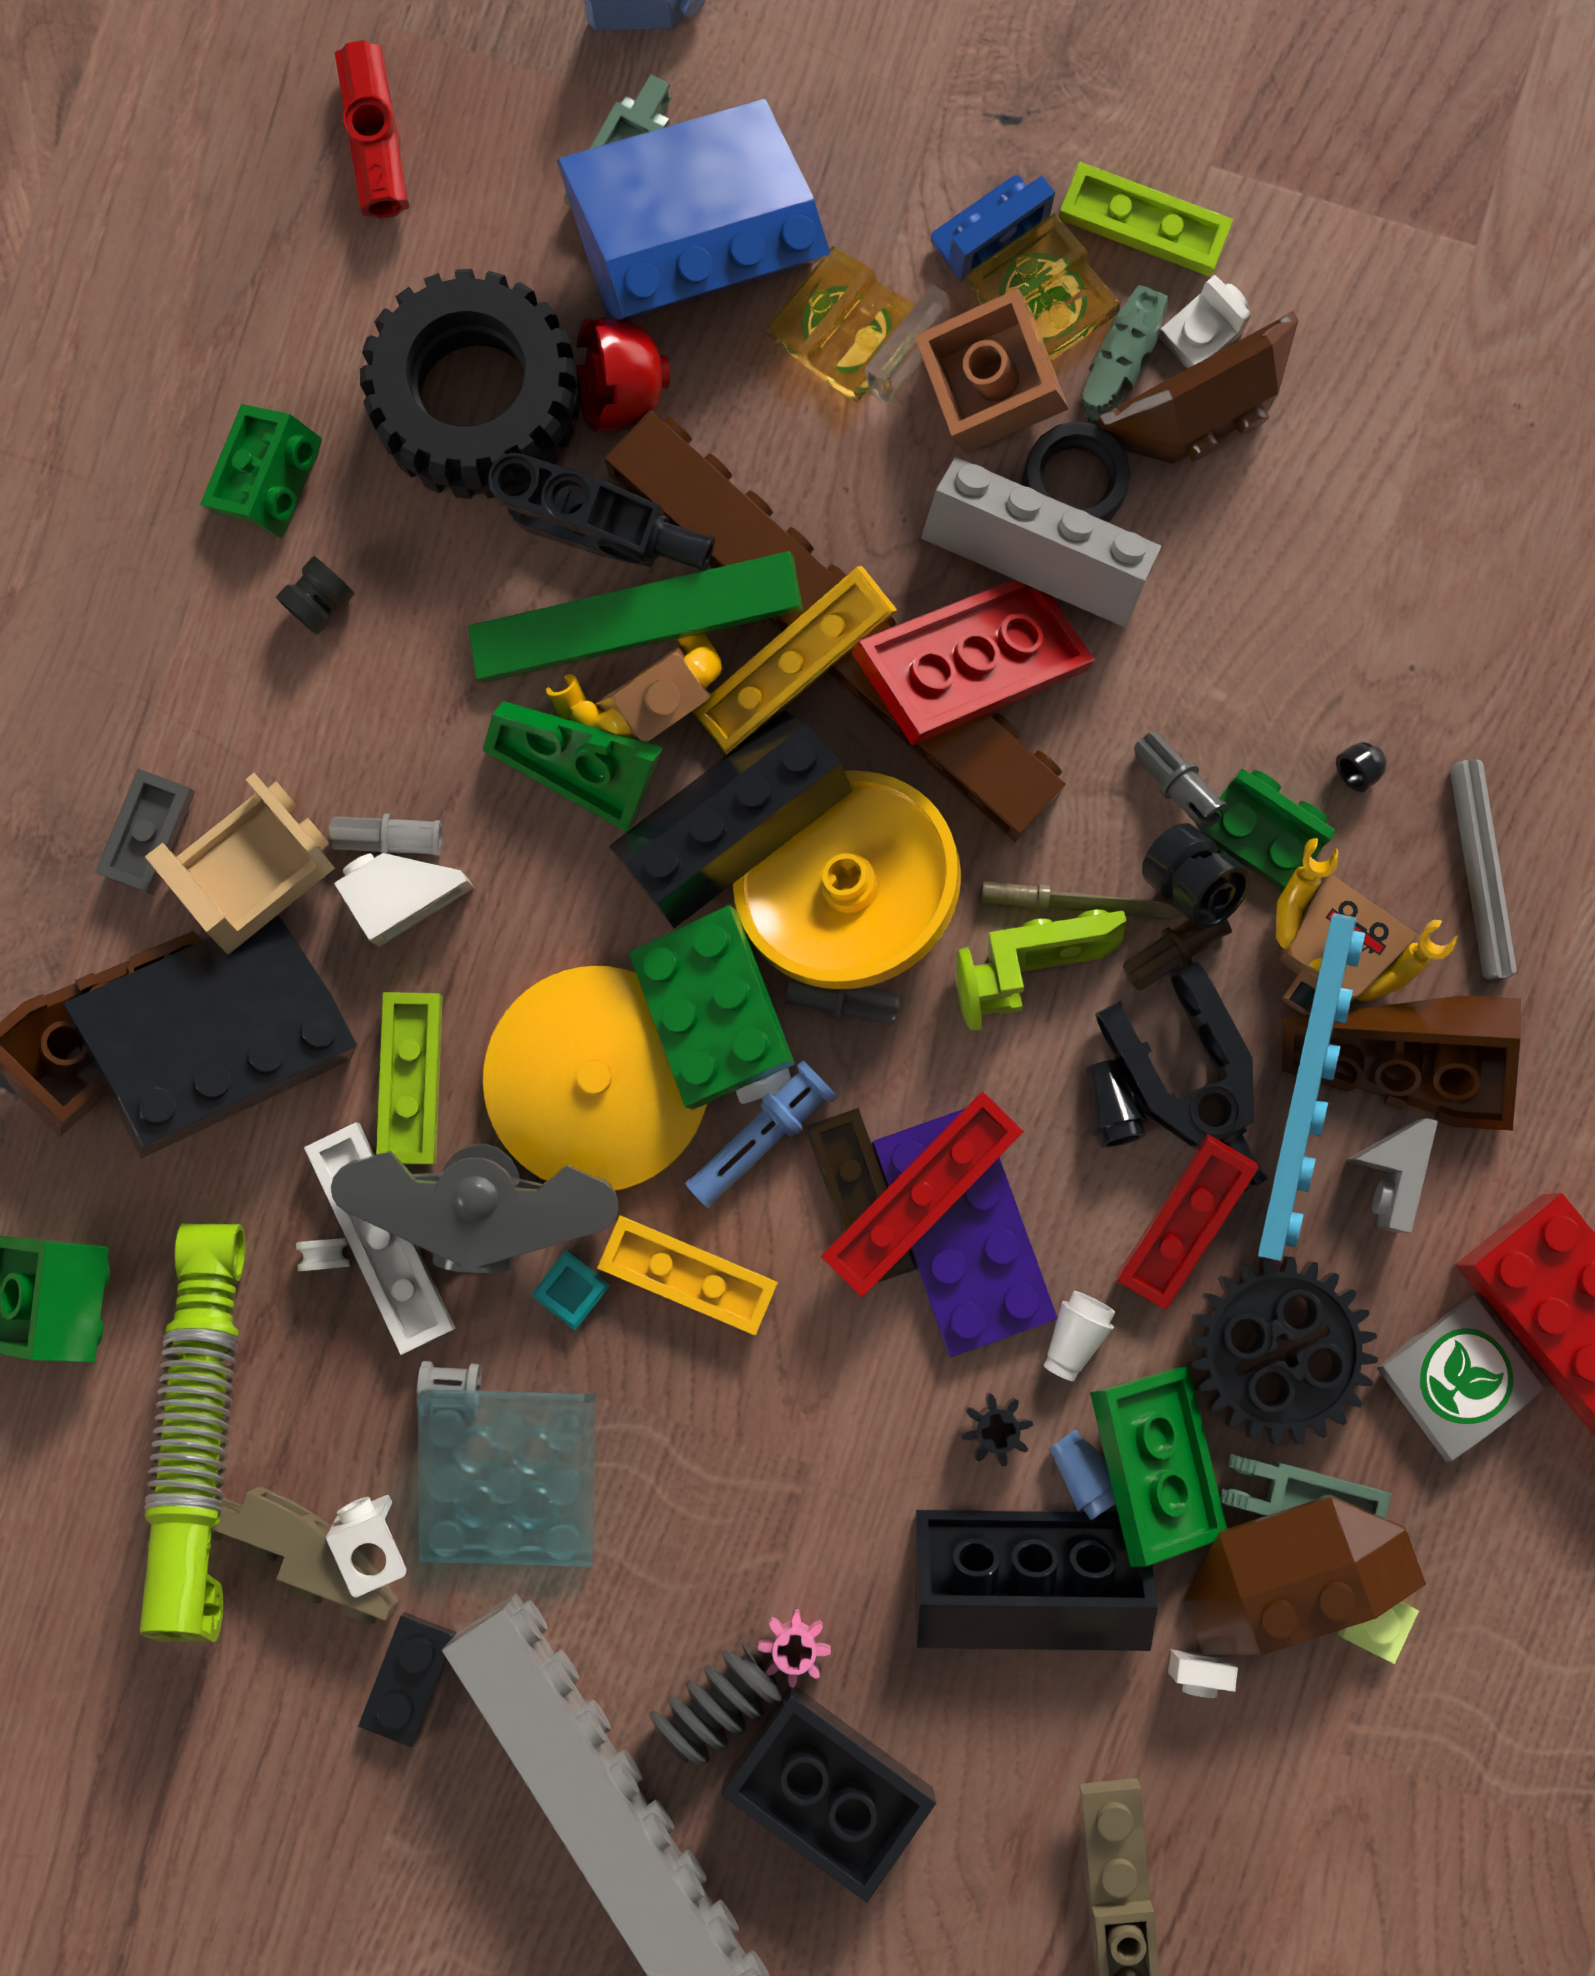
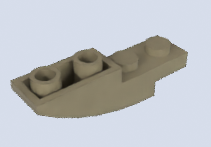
M261 1486L247 1491L242 1504L226 1498L220 1500L223 1504L220 1523L212 1529L211 1539L222 1540L223 1535L245 1542L242 1549L246 1553L265 1560L275 1561L277 1555L283 1556L284 1559L276 1580L289 1584L288 1592L291 1595L312 1603H321L324 1597L345 1605L342 1612L346 1616L369 1624H375L377 1618L386 1621L395 1612L399 1600L388 1584L359 1597L351 1595L326 1540L331 1525L313 1512ZM358 1548L353 1551L352 1563L358 1572L364 1575L379 1573Z
M1138 1778L1079 1784L1083 1828H1080L1096 1976H1159L1155 1916L1149 1891L1142 1792Z

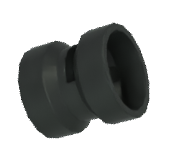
M312 556L302 567V577L295 584L286 585L275 598L302 624L318 635L329 623L328 615L335 607H344L355 593L329 567L315 556Z

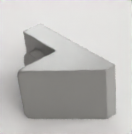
M1428 1118L1411 1121L1346 1159L1347 1162L1388 1172L1387 1181L1381 1180L1378 1183L1373 1198L1372 1212L1378 1214L1376 1228L1395 1233H1412L1438 1121Z

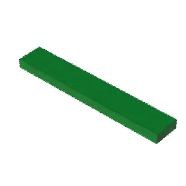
M790 551L480 622L468 625L476 679L485 683L803 611L794 556Z

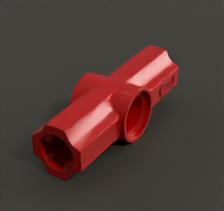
M365 40L345 43L341 50L334 53L344 107L343 124L349 137L360 209L364 216H374L379 219L395 217L410 207L400 154L401 138L395 124L383 49L380 44H371ZM373 124L383 126L382 130L375 135H361L367 126Z

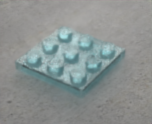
M422 1389L418 1397L419 1562L592 1567L595 1535L596 1394Z

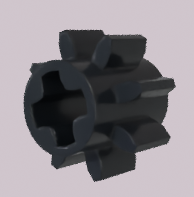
M986 1393L985 1401L987 1407L979 1412L972 1407L965 1408L966 1413L974 1419L973 1429L962 1431L960 1436L964 1440L977 1439L980 1443L974 1453V1458L980 1462L984 1459L989 1451L996 1453L997 1460L1002 1467L1007 1466L1006 1452L1014 1447L1022 1452L1028 1451L1025 1443L1019 1440L1021 1430L1032 1427L1033 1422L1030 1419L1022 1418L1017 1420L1013 1414L1018 1408L1019 1401L1014 1397L1003 1408L997 1406L996 1399L992 1393ZM997 1414L1004 1423H1011V1430L1002 1433L1003 1442L995 1444L988 1435H982V1429L990 1426V1416Z

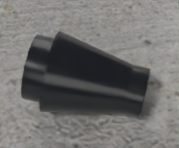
M1107 1060L1087 1067L1092 1135L1099 1137L1101 1147L1120 1146L1143 1138L1145 1136L1143 1124L1147 1121V1118L1122 1072L1119 1060Z

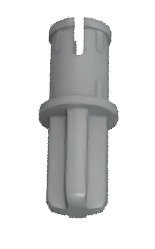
M385 813L383 819L333 817L329 823L328 842L333 850L381 852L390 855L391 853H419L440 856L443 843L442 820L393 819L391 813Z

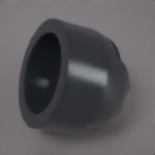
M1360 742L1352 745L1336 757V768L1339 775L1350 788L1358 792H1364L1376 784L1386 770L1387 761L1383 751L1378 747L1372 746L1370 743Z

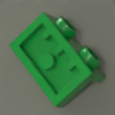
M241 404L200 505L213 514L253 523L270 535L283 537L320 448L321 437L291 414Z
M1241 769L1231 779L1219 797L1228 805L1227 812L1221 814L1217 810L1216 812L1223 818L1211 828L1201 832L1216 843L1219 849L1228 853L1231 857L1283 891L1298 867H1303L1305 844L1310 839H1318L1317 847L1311 855L1312 859L1315 860L1323 846L1331 841L1336 830L1326 824L1328 817L1317 807L1304 801H1300L1297 805L1279 793L1281 790L1280 784L1269 775L1259 770H1253L1249 773L1245 769Z

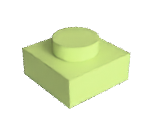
M1400 1602L1378 1618L1339 1630L1337 1635L1395 1664L1419 1611Z

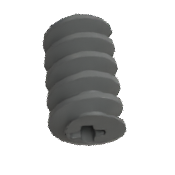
M741 1638L745 1653L742 1658L727 1649L722 1652L727 1671L721 1673L709 1664L703 1668L709 1683L708 1687L704 1689L692 1680L685 1683L691 1699L689 1703H684L674 1695L667 1698L673 1714L670 1719H667L655 1710L649 1713L659 1734L672 1751L686 1763H688V1759L699 1766H704L709 1762L710 1758L706 1744L716 1750H723L728 1745L724 1728L739 1736L746 1730L742 1713L755 1720L761 1718L764 1715L759 1696L774 1705L782 1700L781 1691L774 1676L766 1674V1665Z

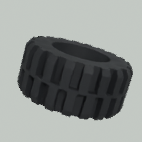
M473 269L455 270L456 279L442 281L440 274L437 273L423 278L426 284L424 289L414 293L408 286L396 295L399 307L393 313L389 309L384 308L374 321L379 336H368L362 351L368 364L360 368V386L366 396L363 402L368 416L388 454L394 456L398 466L408 476L414 477L418 475L424 487L438 493L443 491L445 486L450 487L456 498L472 499L473 489H484L487 498H493L495 495L490 490L488 483L489 470L493 463L502 455L519 453L555 464L558 461L555 452L558 445L561 447L568 446L574 434L571 421L579 417L581 403L578 393L580 382L566 330L560 328L557 314L547 302L537 303L534 290L521 282L516 283L513 289H510L506 276L492 271L486 273L485 280L476 279ZM469 346H489L510 354L519 362L524 377L520 393L514 403L503 414L492 421L470 427L453 426L434 419L423 407L421 391L427 375L440 359L455 350ZM524 468L511 469L504 475L501 487L514 481L519 486L531 479V474Z

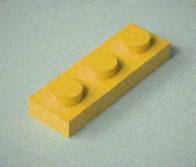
M619 1215L597 1267L599 1270L755 1336L778 1284L775 1280Z

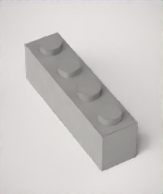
M958 457L954 458L935 491L921 539L1122 627H1126L1162 547L1136 533L1126 531L1083 510L1073 508L1032 488L1022 486Z

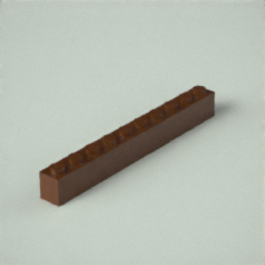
M649 410L604 457L608 475L626 491L660 505L666 517H669V524L706 536H713L715 538V547L709 563L712 569L790 551L794 556L803 611L768 618L783 632L847 575L833 564L826 568L811 555L814 551L813 546L799 531L792 527L785 531L770 518L773 514L772 509L759 495L751 490L743 494L729 481L732 478V474L718 458L710 453L702 457L689 445L692 441L690 435L678 422L671 417H667L662 421L654 412ZM892 616L867 637L894 627L896 625ZM854 648L827 671L830 676L1014 842L1023 835L1058 797L1066 785L1059 778L1062 774L1059 766L1049 756L1039 750L1033 755L1017 740L1020 737L1017 728L999 713H995L993 717L989 714L983 715L912 746L852 654Z

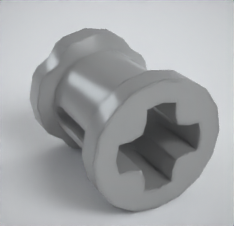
M422 1361L417 1382L418 1412L429 1413L431 1408L465 1409L467 1415L477 1416L482 1391L481 1364L471 1363L468 1369L434 1367L431 1361Z

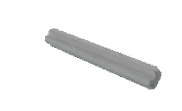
M1477 759L1463 760L1451 766L1450 774L1482 973L1486 980L1506 979L1516 975L1517 968L1484 764L1481 760Z

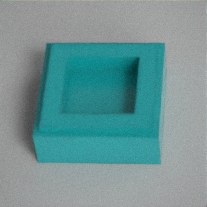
M565 1250L531 1293V1296L572 1329L577 1330L612 1284L569 1250Z

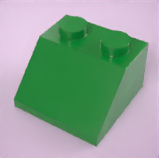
M0 1235V1354L38 1361L95 1362L97 1346L103 1337L101 1309L104 1289L110 1278V1264L107 1260L109 1246Z

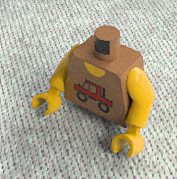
M706 633L676 639L680 645L595 704L587 700L577 678L572 674L564 676L569 686L568 688L560 692H553L548 687L546 688V693L560 718L572 719V721L642 742H648L710 699L712 691L708 686L721 674V659Z
M1310 839L1305 844L1303 867H1298L1277 900L1275 938L1283 948L1278 960L1298 974L1282 997V1000L1293 1010L1304 1016L1311 1013L1330 921L1334 913L1356 917L1357 921L1354 931L1365 933L1358 967L1347 965L1342 988L1353 990L1351 1001L1357 999L1369 1003L1401 990L1431 965V958L1436 960L1444 959L1453 951L1457 943V935L1448 944L1443 946L1436 945L1430 940L1429 934L1440 926L1441 920L1430 921L1420 935L1419 944L1412 943L1418 935L1417 933L1332 875L1338 864L1339 853L1337 848L1333 850L1329 860L1317 862L1312 859L1311 855L1317 847L1318 839Z

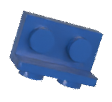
M1014 175L933 231L931 243L958 279L962 281L1047 222L1056 192L1043 175L1029 185H1026L1019 175Z

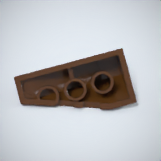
M194 931L131 956L129 961L94 975V973L79 978L75 980L74 984L45 996L41 994L24 1001L0 1022V1072L17 1095L59 1137L108 1094L63 1003L203 942Z
M1460 995L1349 1010L1346 1024L1334 1022L1330 1044L1340 1046L1334 1079L1322 1078L1321 1084L1346 1092L1358 1088L1385 1097L1384 1104L1403 1110L1405 1104L1426 1110L1436 1114V1121L1453 1127L1513 1131L1521 1040V998ZM1310 1015L1284 1018L1282 1071L1297 1075Z

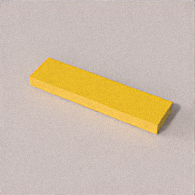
M863 566L856 567L710 695V699L692 711L724 753L726 755L731 753L855 648L858 641L869 636L898 610Z

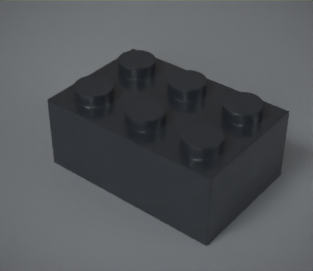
M789 1686L782 1696V1700L775 1705L723 1779L721 1793L723 1797L866 1903H868L937 1804L933 1787L796 1686Z

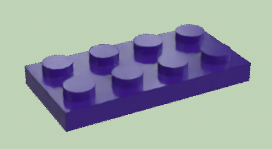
M964 1109L872 1141L888 1187ZM999 1157L910 1248L950 1358L1058 1319Z

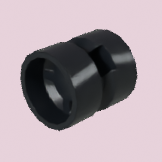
M1190 823L1178 824L1160 835L1147 851L1142 864V875L1145 881L1164 898L1173 901L1175 907L1196 926L1203 929L1214 927L1235 913L1244 901L1250 887L1251 878L1248 870L1228 853L1218 850L1216 843Z

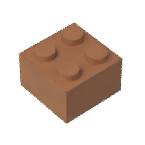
M1018 288L915 335L951 436L966 454L1069 409L1032 310Z

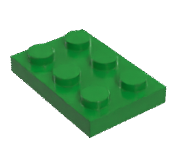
M728 905L628 952L686 1108L694 1110L795 1064L736 909Z
M1189 1366L1173 1367L1090 1392L1130 1567H1146L1212 1543L1218 1532L1227 1529Z

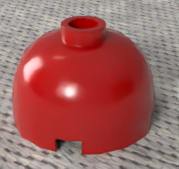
M612 317L586 318L581 323L576 348H587L585 365H576L580 382L578 393L581 400L580 406L586 424L595 423L592 429L594 433L631 429L649 410L653 412L656 409L661 397V389L669 387L670 365L666 355H659L654 339L644 328L628 320L618 321Z

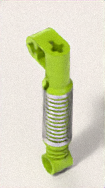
M182 1223L177 1233L175 1268L177 1277L182 1282L177 1287V1294L180 1295L176 1298V1308L178 1311L175 1312L174 1320L166 1325L165 1335H163V1345L167 1349L162 1351V1355L170 1359V1361L160 1364L162 1370L168 1372V1374L160 1376L159 1381L167 1385V1387L160 1388L157 1391L161 1397L165 1398V1400L156 1403V1407L164 1411V1413L154 1417L157 1423L162 1424L161 1427L153 1430V1433L161 1437V1440L154 1441L151 1444L154 1449L160 1451L150 1457L152 1462L158 1464V1467L148 1470L151 1476L157 1478L147 1483L150 1489L155 1490V1494L145 1497L146 1505L144 1506L145 1519L151 1525L150 1541L148 1542L149 1550L139 1633L154 1642H216L221 1630L223 1618L222 1585L207 1574L209 1551L211 1550V1531L220 1523L221 1508L223 1507L220 1500L224 1498V1493L218 1488L225 1485V1480L219 1475L227 1471V1467L221 1462L228 1458V1453L223 1448L229 1445V1440L224 1435L228 1434L231 1429L225 1422L232 1418V1414L227 1409L233 1405V1400L228 1396L234 1393V1387L230 1383L236 1379V1375L231 1370L237 1367V1362L232 1357L238 1354L239 1330L233 1325V1316L230 1313L234 1312V1301L231 1299L235 1298L236 1288L233 1285L237 1284V1281L239 1282L242 1278L245 1265V1233L243 1226L240 1224ZM227 1360L231 1365L227 1366L224 1363H220V1361Z

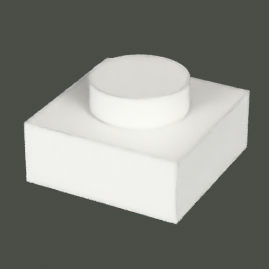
M1171 1649L1168 1673L1176 1683L1183 1684L1182 1691L1184 1693L1199 1697L1217 1698L1218 1689L1235 1692L1238 1667L1226 1657L1203 1656V1654Z

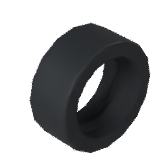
M1080 421L1059 424L1041 435L1028 454L1021 485L1050 497L1045 490L1043 482L1044 469L1050 458L1064 449L1076 448L1089 451L1105 465L1108 485L1105 494L1099 502L1081 510L1103 521H1111L1127 494L1131 475L1127 453L1117 438L1098 425Z

